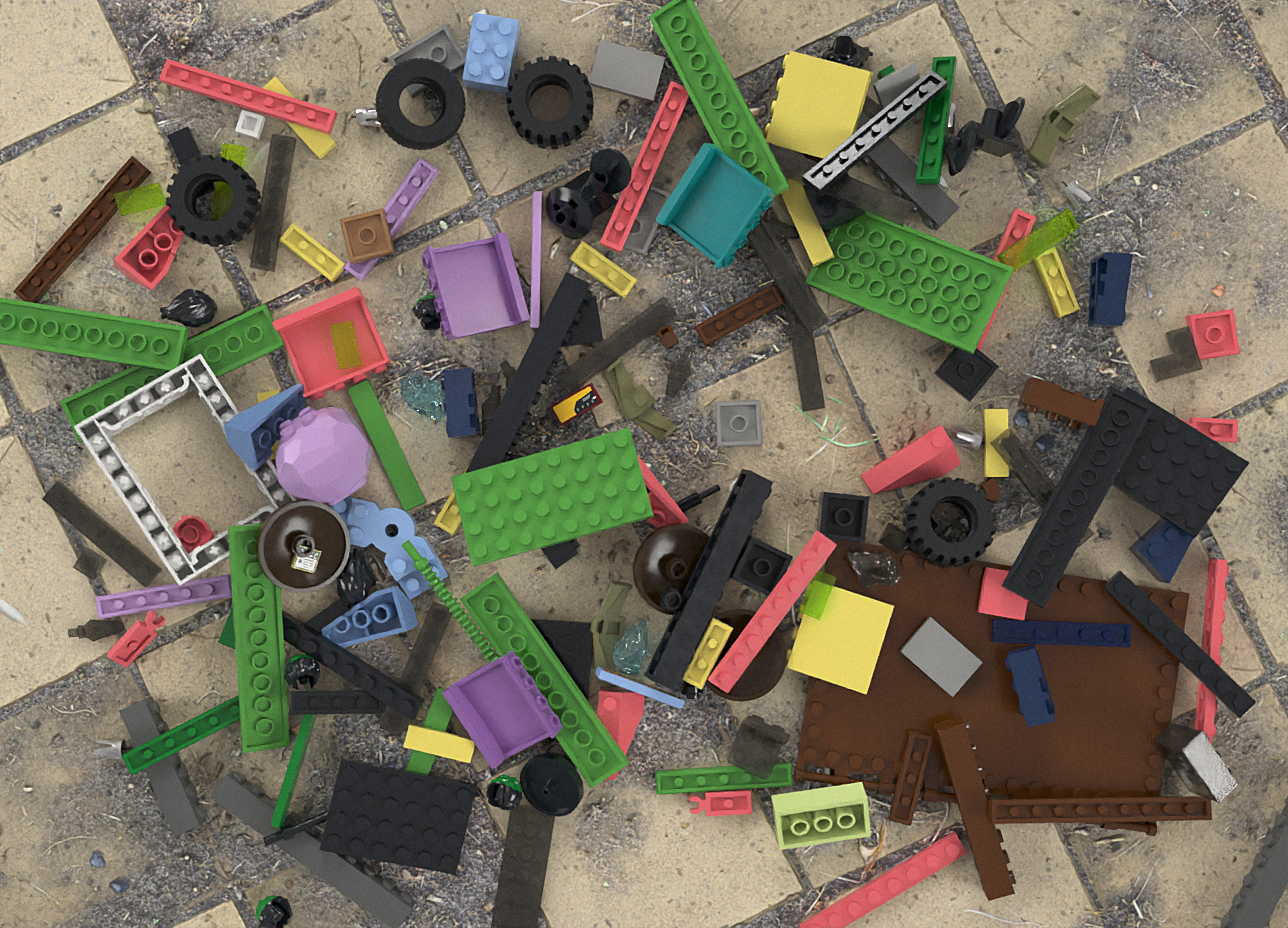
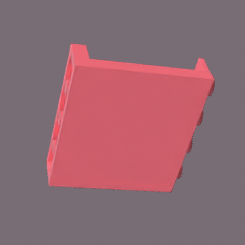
M357 287L272 322L275 330L280 333L300 383L303 384L305 394H302L303 397L312 399V401L323 398L325 396L324 393L333 390V392L344 389L346 387L345 384L351 381L354 383L361 382L367 379L366 375L372 372L375 374L382 373L388 370L387 366L392 364L362 291Z

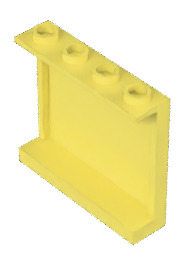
M790 51L789 55L786 54L783 60L782 68L785 71L783 78H779L776 91L779 93L777 101L774 100L772 103L770 114H773L771 123L766 125L764 136L767 137L766 141L769 144L824 159L856 132L873 72Z
M814 580L813 584H808L805 596L809 597L807 605H802L798 618L802 619L800 627L795 626L791 639L795 640L793 649L788 648L787 668L867 694L894 605Z

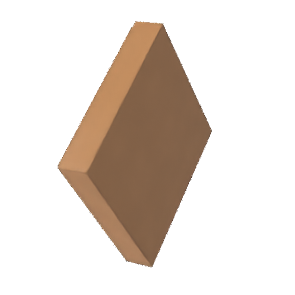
M384 208L339 219L351 264L396 253Z

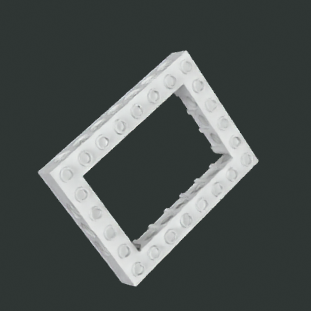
M201 354L74 426L179 586H182L229 557L228 530L219 533L214 539L202 546H198L188 554L112 439V436L188 392L195 390L226 437L224 425L239 412ZM239 457L269 505L260 508L250 517L237 522L236 525L264 523L267 517L277 508L286 503L296 501L294 496L287 492L278 482L277 470L270 459L266 460L256 470H252Z

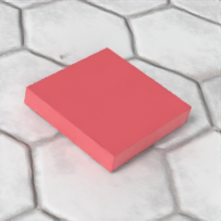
M1233 309L1186 316L1192 361L1240 354Z
M985 567L977 612L1024 621L1028 601L1001 587L1009 571Z

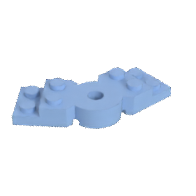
M347 496L337 504L329 506L344 520L349 531L351 545L368 547L374 544L376 548L386 552L384 562L394 579L401 585L409 600L432 586H429V581H425V576H421L422 572L416 570L414 561L401 546L407 540L412 543L422 558L426 557L429 561L428 566H432V571L437 572L436 577H441L440 581L449 576L427 538L416 535L417 523L408 511L401 508L381 510L382 508L379 503ZM391 524H395L399 529L395 537L391 536L388 532Z

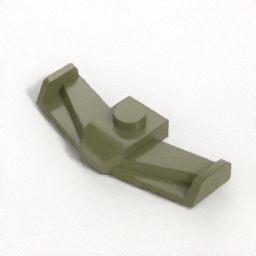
M1084 83L1055 106H1051L1042 117L1041 126L1028 152L1029 159L1044 169L1048 164L1058 139L1065 143L1080 125L1074 118L1097 102L1101 96Z
M621 358L603 372L620 407L619 410L627 419L633 421L660 442L678 428L650 407L656 400L643 384L635 389Z
M612 581L598 614L592 618L590 631L593 634L595 671L597 666H601L617 672L615 668L614 639L622 640L626 618L619 616L630 589L633 587L630 583Z

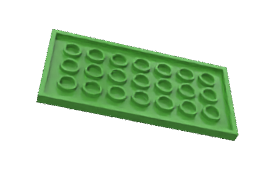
M865 210L866 214L830 231L827 241L834 258L812 267L805 281L806 285L970 354L974 353L1014 272L1013 267Z
M629 428L451 477L473 567L654 517Z

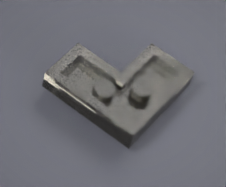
M1189 326L1166 332L1165 336L1171 355L1149 361L1156 383L1203 369Z

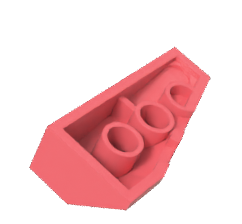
M167 205L118 254L113 264L117 270L131 281L151 291L167 275L184 235V232L174 225L175 220L170 218L168 211L171 208Z
M939 425L933 427L860 476L872 494H877L941 477L959 466L961 462L953 442L943 427Z
M638 457L654 517L648 518L647 521L658 528L669 524H686L688 518L647 465Z
M600 687L597 715L626 755L643 716L645 696L628 689ZM618 771L605 780H615Z

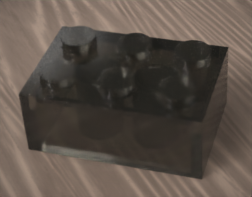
M1170 724L1154 739L1155 743L1189 792L1220 803L1238 785L1233 777L1232 770L1223 763L1221 754L1212 747L1209 742L1210 738L1204 731L1192 729L1187 725Z

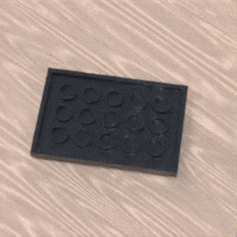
M1127 387L1124 391L1125 394L1154 407L1112 486L1195 539L1246 469L1249 462Z
M341 757L319 850L456 875L477 784Z

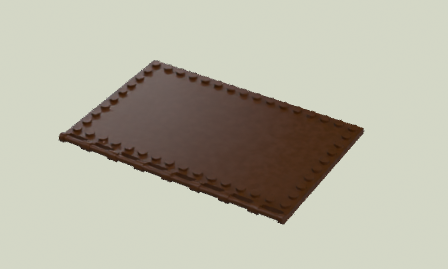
M830 539L837 546L826 559L823 583L894 605L867 694L809 675L794 781L801 782L802 780L832 784V786L862 782L865 790L877 791V794L891 796L894 794L896 786L893 784V779H898L909 732L913 730L934 737L922 781L923 787L920 789L918 798H921L922 801L934 803L943 801L957 804L955 794L938 791L939 785L952 787L934 724L961 716L964 723H969L973 736L969 737L971 745L975 744L979 755L978 758H975L977 766L981 765L985 779H982L984 787H988L990 793L1013 796L1012 799L1160 796L1180 661L1102 587L1107 582L1106 580L1062 574L1044 609L1029 601L1027 602L1025 619L1023 621L977 612L985 567L1010 571L1012 566L973 560L959 567L942 568L940 564L936 566L929 564L927 558L922 560L918 557V551ZM1136 585L1184 631L1190 593ZM928 617L934 619L983 662L953 697L900 652L901 648ZM1036 644L1056 708V720L1027 727L1025 717L1021 715L1019 709L1018 693L1015 694L1011 680H1014L1012 671L1008 672L1005 658H1008L1009 650ZM806 764L832 768L834 771L833 775L803 771V766ZM851 771L877 775L878 782L848 778V773ZM1146 821V823L1080 822L1099 825L1101 828L1109 830L1125 829L1144 832L1148 836H1155L1157 833V821Z

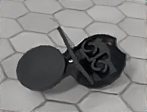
M1018 97L1016 100L1009 102L1004 107L1003 112L993 108L985 109L981 124L973 120L969 121L960 129L956 136L951 135L950 138H947L944 153L948 159V172L951 176L960 173L967 166L974 151L980 150L1001 158L1018 148V144L1004 140V138L1012 131L1021 116L1025 106V98Z
M601 149L591 159L590 172L587 170L564 186L555 187L548 193L545 201L546 213L549 221L561 229L564 237L573 240L582 239L590 233L593 219L618 202L611 194L620 193L628 187L631 181L632 170L625 155L617 149Z

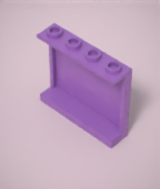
M506 232L497 233L493 238L432 249V246H429L423 252L422 263L424 268L428 269L430 276L428 277L429 288L431 291H434L436 298L434 306L436 312L440 313L442 319L440 327L443 335H446L447 341L522 325L530 320Z
M513 650L452 683L442 693L492 769L499 766L504 759L549 736L554 738L563 727L560 719L554 714L548 705L547 699L540 693L534 679L529 676L522 665L521 659L516 656Z

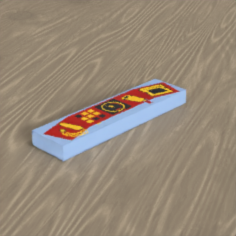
M601 666L596 668L595 675L601 680L676 708H683L685 700L679 695Z

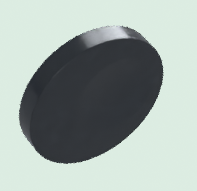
M542 753L532 757L521 770V790L528 802L538 811L546 815L560 817L570 814L580 804L584 794L583 782L578 771L566 759L555 754Z

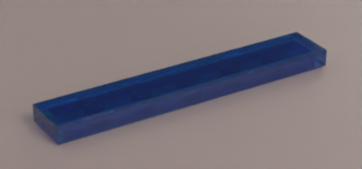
M992 619L991 642L1130 647L1131 624Z

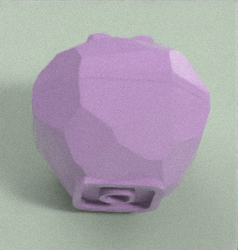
M309 406L303 409L297 418L292 421L289 419L279 426L281 438L275 453L278 482L296 498L319 503L326 502L328 506H333L366 483V475L372 459V449L357 421L343 408L327 407L315 410Z

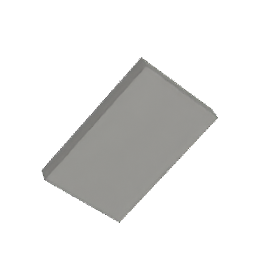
M443 24L388 58L393 67L400 62L408 61V59L428 58L429 60L432 59L435 62H440L441 65L443 64L453 73L464 68L466 56L446 24ZM411 84L406 89L413 99L429 89V87L423 84Z
M600 40L589 85L654 102L665 57Z
M650 185L623 248L644 257L646 256L660 224L655 219L671 196V193Z
M931 617L927 618L900 650L902 654L952 697L983 663Z

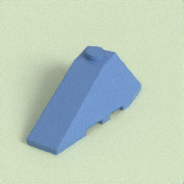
M299 383L238 413L224 425L228 445L252 470L259 468L274 452L271 448L281 438L279 426L289 419L292 421L297 418L306 405V398L302 395L305 394L303 384Z
M397 586L375 591L348 612L321 629L323 636L343 648L405 632L419 624L412 602Z

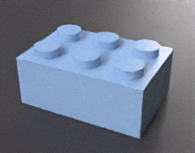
M480 13L473 14L462 78L465 87L503 94L509 92L508 84L513 79L521 33L519 20Z

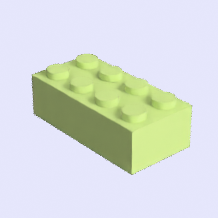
M862 782L771 795L775 830L780 850L871 836L868 799Z

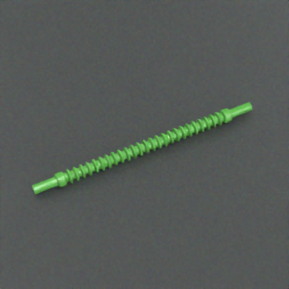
M409 540L404 542L401 546L414 561L416 570L421 571V576L426 577L425 581L430 582L429 586L434 587L433 592L437 591V597L440 596L442 598L441 602L446 603L445 607L450 608L449 613L453 612V618L456 617L458 619L457 623L462 624L461 628H465L464 633H469L470 636L468 638H472L474 640L472 643L478 645L476 648L481 649L480 654H485L484 659H488L490 663L499 658L500 656L495 654L496 650L491 649L492 645L487 644L488 639L484 640V634L481 635L479 633L480 629L475 628L476 624H472L473 619H468L467 616L469 614H465L463 612L465 609L459 607L461 603H456L457 598H452L453 593H449V588L444 587L445 582L441 583V577H436L437 572H433V567L428 566L429 561L426 557L422 558Z

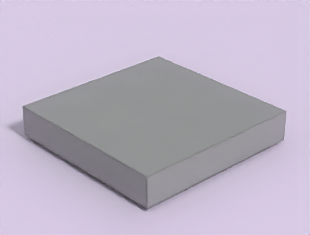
M910 63L872 84L882 110L920 79L915 63Z
M760 400L715 402L717 447L762 445Z

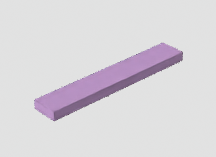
M421 157L384 208L392 240L440 172ZM379 258L351 264L350 260H348L343 268L363 282Z
M538 191L533 193L530 310V327L532 330H537L541 323L543 194Z
M231 574L192 580L182 586L175 583L95 597L98 619L232 597Z

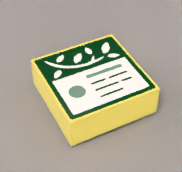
M303 545L298 546L301 553L310 549ZM314 549L313 553L305 558L294 555L291 567L314 573L321 551Z

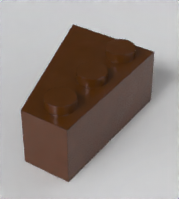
M1032 377L1027 379L1018 404L1024 406L1023 410L1029 413L1036 414L1040 412L1045 414L1044 418L1053 422L1060 420L1066 422V427L1079 430V428L1096 425L1105 400L1100 398L1091 400L1083 397L1081 392L1076 391L1073 393L1063 389L1060 385Z

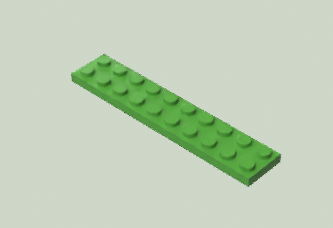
M673 0L648 16L715 146L776 193L772 199L791 188L693 0Z
M0 298V344L164 371H171L182 365L189 332L187 327Z
M263 304L187 340L182 364L201 354L215 377L219 378L284 347L285 343L280 333L274 328L272 322L275 320L268 306ZM133 366L61 400L62 408L78 442L84 441L74 428L75 425L170 371Z
M263 523L228 526L241 746L243 753L290 746L286 680L284 679L285 655L281 588L265 576L260 568L256 554L257 537Z
M498 572L460 599L500 657L513 650L516 656L521 659L523 667L529 676L534 679L540 693L547 699L548 705L560 719L563 727L555 737L591 789L629 764L630 761Z

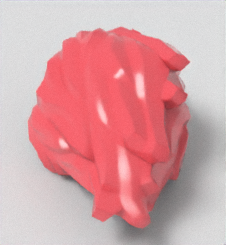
M182 515L181 520L176 522L173 527L174 533L188 554L198 546H202L214 539V532L209 525L200 517L194 515Z

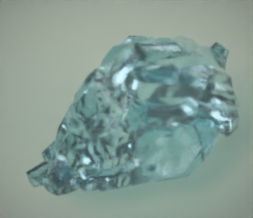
M415 373L399 379V382H401L400 394L408 407L420 415H425L431 419H436L437 422H441V418L446 416L442 411L441 384L436 380L431 381L427 377Z
M644 619L640 620L639 624L635 626L631 625L622 639L615 645L612 655L619 673L626 675H638L640 673V661L648 652V634Z

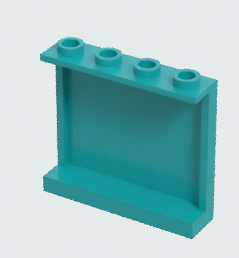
M704 143L655 220L661 225L671 227L716 263L714 268H725L734 261L735 256L733 255L737 249H740L748 239L746 236L750 230H753L759 224L760 215L773 203L772 197L776 192L717 146Z

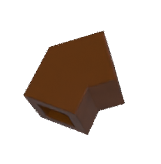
M669 325L657 331L659 339L666 350L679 343Z
M990 477L979 484V487L987 494L984 496L986 500L997 502L1001 487L994 477Z

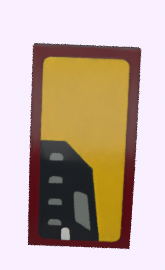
M590 383L550 406L560 426H564L580 415L597 407L603 401L593 383Z

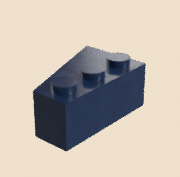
M1105 252L1091 259L1088 327L1117 328L1123 325L1126 318L1125 305L1133 253Z
M471 367L443 370L444 376H441L442 390H445L443 406L447 415L446 431L448 438L460 439L481 436L474 370Z
M1161 518L1129 550L1159 582L1170 583L1194 538Z
M1036 644L1009 650L1005 663L1008 672L1012 671L1014 680H1011L1015 694L1018 693L1019 709L1021 715L1025 717L1027 727L1055 721L1056 708Z

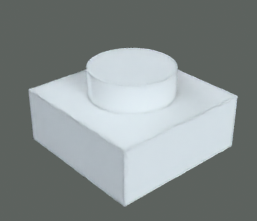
M242 110L235 131L238 134L259 140L266 118Z

